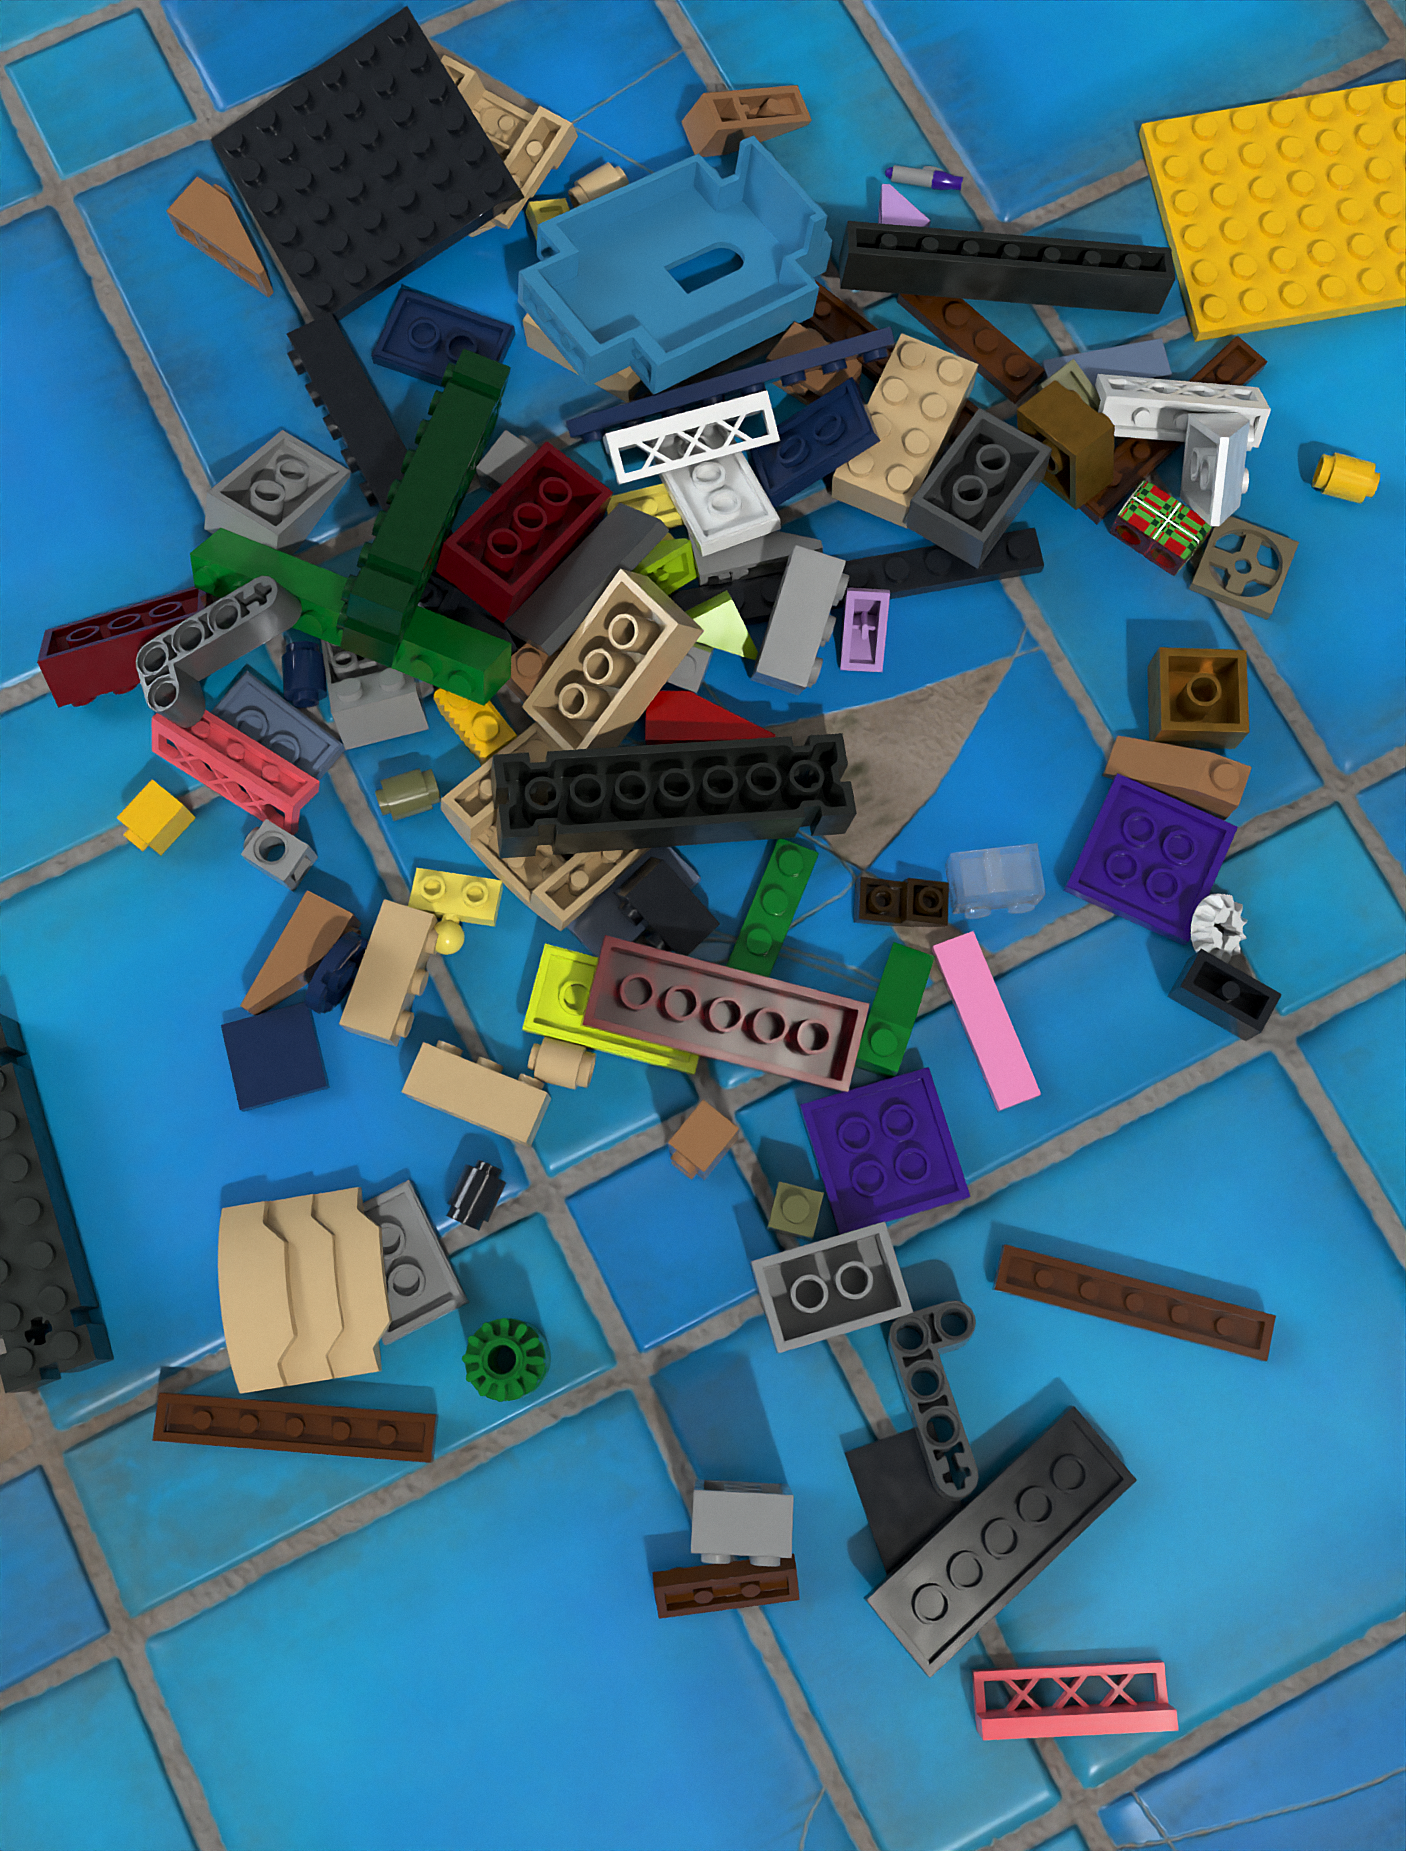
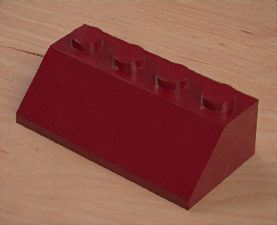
M194 586L45 630L37 663L58 708L72 704L74 707L83 706L94 701L96 696L109 692L124 694L136 688L137 684L141 683L136 669V657L141 647L213 604L212 595Z

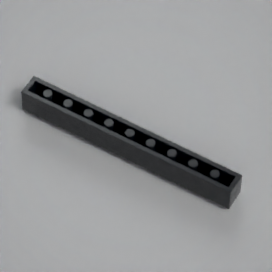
M330 312L287 333L293 350L287 352V355L297 375L299 376L303 373L307 375L310 383L304 386L315 408L322 405L328 415L322 419L334 441L339 438L342 439L346 448L340 452L352 474L357 471L360 472L364 482L358 485L368 505L372 507L377 504L380 510L387 512L391 506L386 504L391 485L395 478L402 480L404 474H401V467L407 449ZM452 530L450 531L447 539L453 534ZM437 561V563H436V565H435V567H434V570H433V572H432L431 575H433V576H435V577H437V578H439V579L445 581L446 583H448V584L454 586V585H453L452 583H450L447 579H445V578H444L443 576H441L438 572H436L437 565H438V561ZM465 594L451 619L510 642L511 656L515 654L518 649L505 625Z

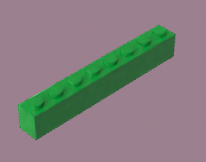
M220 528L190 552L195 588L223 598L257 577L269 576L295 595L301 602L302 611L300 618L292 628L340 647L343 630L336 626L345 603L341 598L348 579L347 577L223 528ZM418 606L409 627L405 631L402 644L390 668L484 706L511 678V643Z

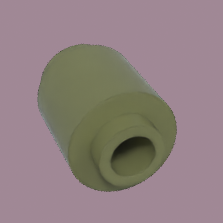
M420 768L382 779L380 782L383 789L375 791L382 815L391 813L393 821L432 810L433 804L441 802V796L432 769L421 772Z

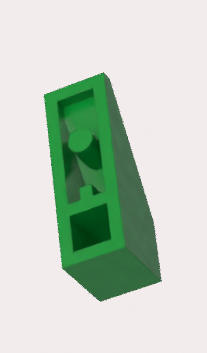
M893 942L864 1025L854 1067L888 1079L896 1076L914 1026L935 956Z

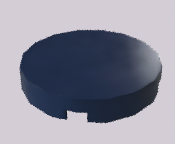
M350 931L333 945L323 958L308 985L305 995V1006L321 1015V1013L325 1014L332 1011L342 1001L353 986L354 979L351 976L355 967L358 969L360 967L369 942L367 939L354 931Z

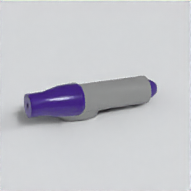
M894 165L885 170V176L891 179V182L929 187L934 190L952 189L961 191L963 177L954 176L937 167L924 166L922 169Z

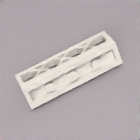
M1098 374L1095 383L1096 390L1101 399L1098 413H1104L1110 418L1113 425H1115L1114 436L1186 442L1189 413H1239L1250 420V425L1254 429L1253 447L1259 448L1271 411L1259 387Z
M767 390L606 433L603 436L606 453L610 454L618 485L780 441ZM762 413L768 435L752 439L739 431L738 428L744 417ZM737 420L733 427L726 423L729 421ZM718 425L730 432L721 448L712 450L697 441L704 428ZM696 431L693 438L686 433ZM734 435L743 440V442L729 445ZM678 436L690 443L681 459L672 461L657 452L664 439ZM657 441L653 449L646 445ZM694 446L703 451V453L689 456ZM638 447L650 454L642 469L629 473L624 472L619 451ZM654 457L663 462L662 464L649 467Z

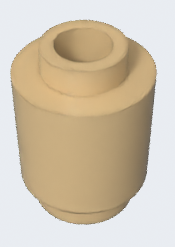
M607 162L574 182L575 187L568 190V195L573 207L576 208L628 185L629 181L619 166L614 168Z
M545 1036L542 1044H533L529 1056L528 1069L534 1070V1078L541 1082L574 1090L578 1086L588 1088L595 1067L596 1053L588 1052L586 1046Z

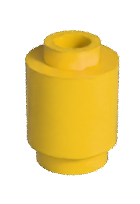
M1336 452L1332 456L1323 454L1314 472L1312 487L1319 488L1321 494L1361 504L1365 497L1372 498L1380 481V473L1375 472L1376 464L1374 462Z

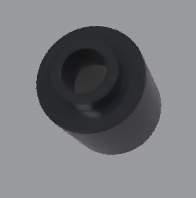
M479 1159L474 1167L465 1164L447 1202L451 1206L446 1216L479 1231L484 1221L489 1222L507 1183L499 1179L502 1170Z

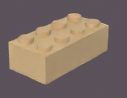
M901 333L867 404L881 441L835 470L832 480L831 497L907 529L910 501L937 466L973 390L978 364Z
M620 568L525 701L522 708L563 750L618 747L704 630L648 576Z

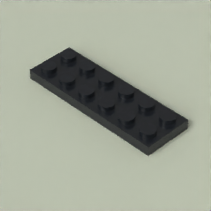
M1068 1406L863 1599L922 1671L931 1678L1130 1488L1137 1479L1075 1406Z

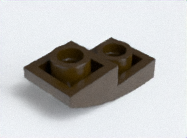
M860 877L855 880L854 923L905 927H945L948 925V882L907 878L902 882Z

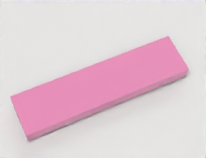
M974 931L932 946V953L935 956L936 963L997 1112L1039 1097L1041 1092Z

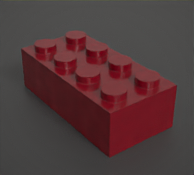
M546 441L443 543L436 572L504 624L603 520L613 492Z

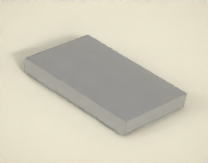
M407 1180L363 1203L364 1214L382 1228L385 1276L392 1322L381 1337L384 1345H389L470 1303L412 1181Z

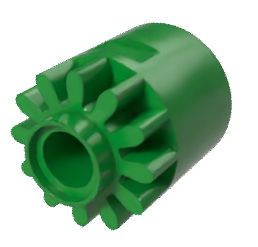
M501 1318L483 1323L482 1327L474 1335L469 1336V1343L465 1355L462 1356V1361L465 1363L466 1380L471 1382L480 1396H486L498 1402L520 1399L536 1391L546 1379L551 1362L550 1348L544 1335L534 1325L519 1319ZM505 1346L510 1347L516 1355V1364L509 1373L504 1372L499 1367L497 1361L500 1350Z

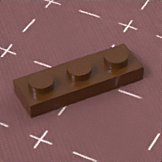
M794 1553L792 1558H780V1566L751 1565L750 1559L733 1561L728 1564H710L688 1568L676 1567L670 1570L653 1572L654 1593L659 1619L800 1600Z

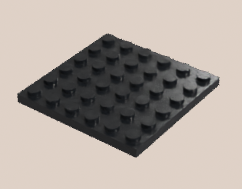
M407 6L210 139L314 320L331 312L335 321L338 322L525 198Z

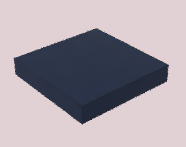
M305 1002L221 1025L238 1105L241 1111L245 1112L330 1088L312 1010L305 1006Z

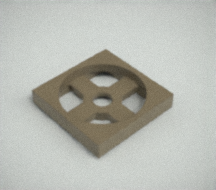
M1229 516L1220 526H1213L1189 590L1267 620L1273 612L1299 542ZM1229 534L1244 538L1240 551L1234 554L1216 548V542ZM1260 545L1275 550L1279 559L1277 571L1259 564L1256 556ZM1239 560L1248 562L1251 568L1250 572L1247 574L1239 573L1235 568V563ZM1209 565L1225 570L1228 578L1225 589L1216 582ZM1252 581L1270 588L1269 591L1258 596H1241L1245 585Z

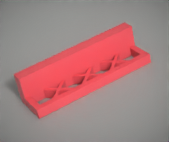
M206 709L200 721L188 728L180 727L158 713L152 717V752L264 822L267 819L291 835L298 831L300 809L319 792V780ZM167 739L173 742L177 749L168 744ZM203 762L208 764L211 770H209ZM239 785L243 786L244 789L246 790V792H244L243 790H241V788L239 787ZM274 807L284 812L285 817L277 813Z
M1162 1660L972 1669L976 1731L982 1740L1179 1731L1177 1710L1168 1703L1165 1665ZM1153 1673L1155 1701L1135 1702L1123 1691L1135 1674ZM1107 1675L1122 1676L1117 1683H1114ZM1088 1676H1100L1112 1687L1100 1704H1087L1075 1693ZM1075 1677L1069 1686L1060 1679ZM1052 1678L1065 1691L1052 1706L1040 1707L1027 1694L1039 1679ZM1028 1679L1021 1688L1012 1681ZM1005 1681L1017 1694L1004 1709H986L984 1682ZM1119 1694L1127 1701L1124 1703H1113ZM1072 1696L1080 1705L1065 1704ZM1023 1699L1032 1706L1017 1708Z

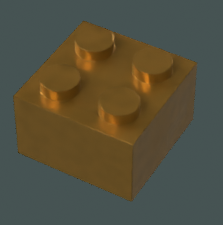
M1054 380L1017 408L1018 430L1052 448L1045 477L1041 482L1072 508L1077 510L1113 482L1115 425H1113L1107 415L1101 412L1098 413L1087 405L1076 391L1068 390Z
M1159 647L1147 666L1149 741L1187 748L1235 749L1249 733L1247 651Z

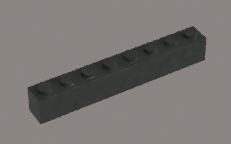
M847 221L839 255L840 289L1159 314L1175 281L1172 249L1168 247Z

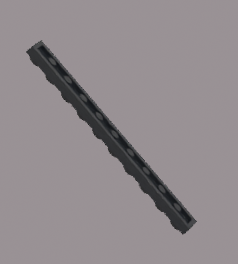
M1034 527L1003 533L978 569L940 546L933 545L846 561L842 573L849 575L846 589L890 590V599L1040 573L1044 568V562ZM784 572L676 591L668 596L685 612L727 590L745 625L769 621ZM846 590L842 600H839L837 606L832 605L831 610L843 608Z

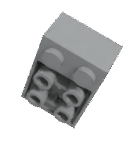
M321 639L331 714L345 750L429 729L423 696L417 678L341 649L339 646Z

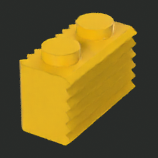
M441 688L434 692L433 698L440 714L444 716L446 722H449L450 727L459 735L460 740L464 741L465 746L469 748L470 753L474 754L475 759L479 761L481 766L517 737L516 733L490 700L483 706Z

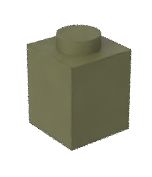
M779 1181L767 1230L811 1241L814 1236L824 1193Z

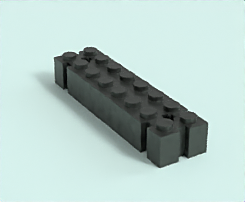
M843 733L809 735L804 746H793L792 736L547 751L545 762L530 763L529 753L493 755L491 785L494 809H498L496 831L499 859L535 856L537 846L552 845L553 855L795 838L799 828L810 826L811 836L845 834L857 812L851 781L840 782L848 766ZM537 802L544 803V806L538 805Z
M0 1014V1339L4 1340L7 1353L0 1355V1375L5 1393L27 1392L61 1379L60 1373L81 1372L114 1360L105 1325L92 1324L88 1311L98 1308L99 1304L32 1070L19 1066L17 1062L18 1057L27 1054L17 1021ZM48 1324H51L52 1331L44 1335V1330L48 1328Z

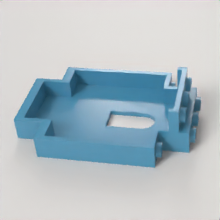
M753 135L740 141L735 174L721 179L717 170L711 167L698 153L538 224L536 256L540 259V262L519 271L518 302L588 386L630 366L655 395L789 329L794 322L799 324L813 317L819 286L816 284L814 277L827 271L833 240L825 230L828 216L822 207L815 203L802 189L798 181L779 164L773 154ZM717 248H726L740 255L743 260V266L739 270L688 294L668 272V270Z

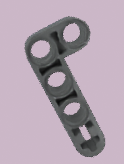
M260 576L147 642L137 654L136 669L149 708L180 727L188 728L194 726L204 715L206 707L199 681L296 624L302 611L299 599L273 578Z
M956 1300L943 1302L896 1318L891 1325L887 1339L888 1350L933 1487L938 1495L949 1501H960L966 1498L977 1486L979 1478L978 1469L939 1356L965 1346L975 1329L976 1320L973 1311L965 1303ZM947 1315L958 1316L965 1324V1332L960 1336L948 1335L942 1329L940 1320ZM904 1328L914 1329L919 1333L922 1344L913 1350L905 1349L899 1345L896 1334ZM918 1373L929 1374L936 1382V1392L927 1396L918 1394L912 1387L911 1378ZM940 1418L948 1422L952 1430L951 1439L941 1443L931 1439L926 1428L928 1421ZM954 1447H958L960 1453H954L951 1460L956 1472L964 1471L967 1476L962 1481L960 1490L956 1489L954 1483L945 1484L943 1477L949 1472L946 1456L936 1461L934 1454H945Z

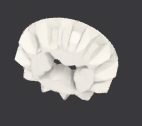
M1211 894L1204 898L1197 906L1191 922V940L1196 953L1203 949L1226 963H1229L1231 956L1240 954L1239 942L1247 939L1243 934V926L1248 920L1241 916L1243 905L1234 902L1232 895ZM1221 923V926L1224 927L1223 935L1218 931V928L1214 927V924Z

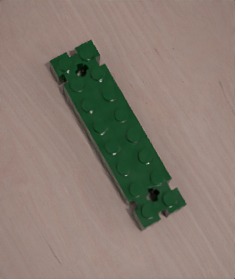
M464 348L456 364L448 363L441 386L445 389L443 392L435 391L429 406L428 415L432 417L429 421L422 419L414 442L418 447L416 450L409 448L401 467V474H404L402 480L395 478L391 485L386 504L391 506L387 512L384 510L379 511L372 530V535L376 536V538L373 540V543L367 541L364 543L357 562V567L361 570L357 576L350 574L345 584L341 598L345 603L336 626L343 630L340 644L341 649L392 667L402 644L405 631L411 623L441 554L443 543L447 540L477 471L476 466L480 463L485 447L487 448L496 427L502 405L501 400L507 386L511 367Z

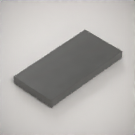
M619 503L504 625L516 637L548 656H552L580 626L620 568L632 571L668 534L669 529L661 519Z

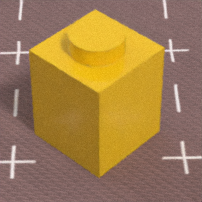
M152 779L116 818L128 828L123 836L144 852L150 846L161 856L196 817Z

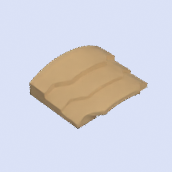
M444 55L441 62L525 197L468 236H477L495 226L509 229L527 200L534 197L550 170L558 169L578 138V134L573 123L541 106L532 115L485 90L476 71Z
M535 722L497 754L529 753L530 763L545 762L547 751H561L563 749ZM492 757L441 798V810L467 845L499 880H502V883L532 911L550 925L562 931L590 907L595 898L620 878L632 864L651 848L553 855L552 845L537 846L535 856L499 859L496 831L498 809H494L491 785ZM537 802L538 805L544 806V803Z
M355 1187L222 1208L218 1236L219 1296L227 1351L239 1393L256 1392L382 1371L379 1340L391 1324L392 1315L385 1276L382 1228L364 1214L362 1188Z

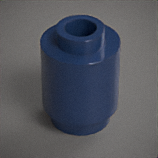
M297 641L286 645L285 654L281 657L284 698L292 701L294 706L300 708L317 706L320 700L327 697L326 672L320 646L310 641Z

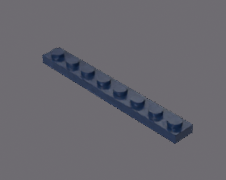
M891 326L567 420L569 434L574 439L582 438L583 444H590L603 440V436L608 430L618 427L625 429L646 423V419L660 415L661 418L681 414L686 412L685 408L701 404L703 408L725 402V396L739 392L744 397L766 391L765 385L781 380L782 387L795 385L806 381L805 373L822 369L823 375L833 374L847 369L846 361L862 357L864 364L888 357L887 349L894 348L895 346Z

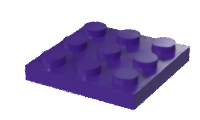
M1117 773L1063 891L1181 945H1185L1191 937L1193 914L1199 903L1209 896L1238 827Z
M929 1067L858 1087L848 1092H841L800 1104L801 1114L838 1235L884 1221L887 1223L971 1197Z

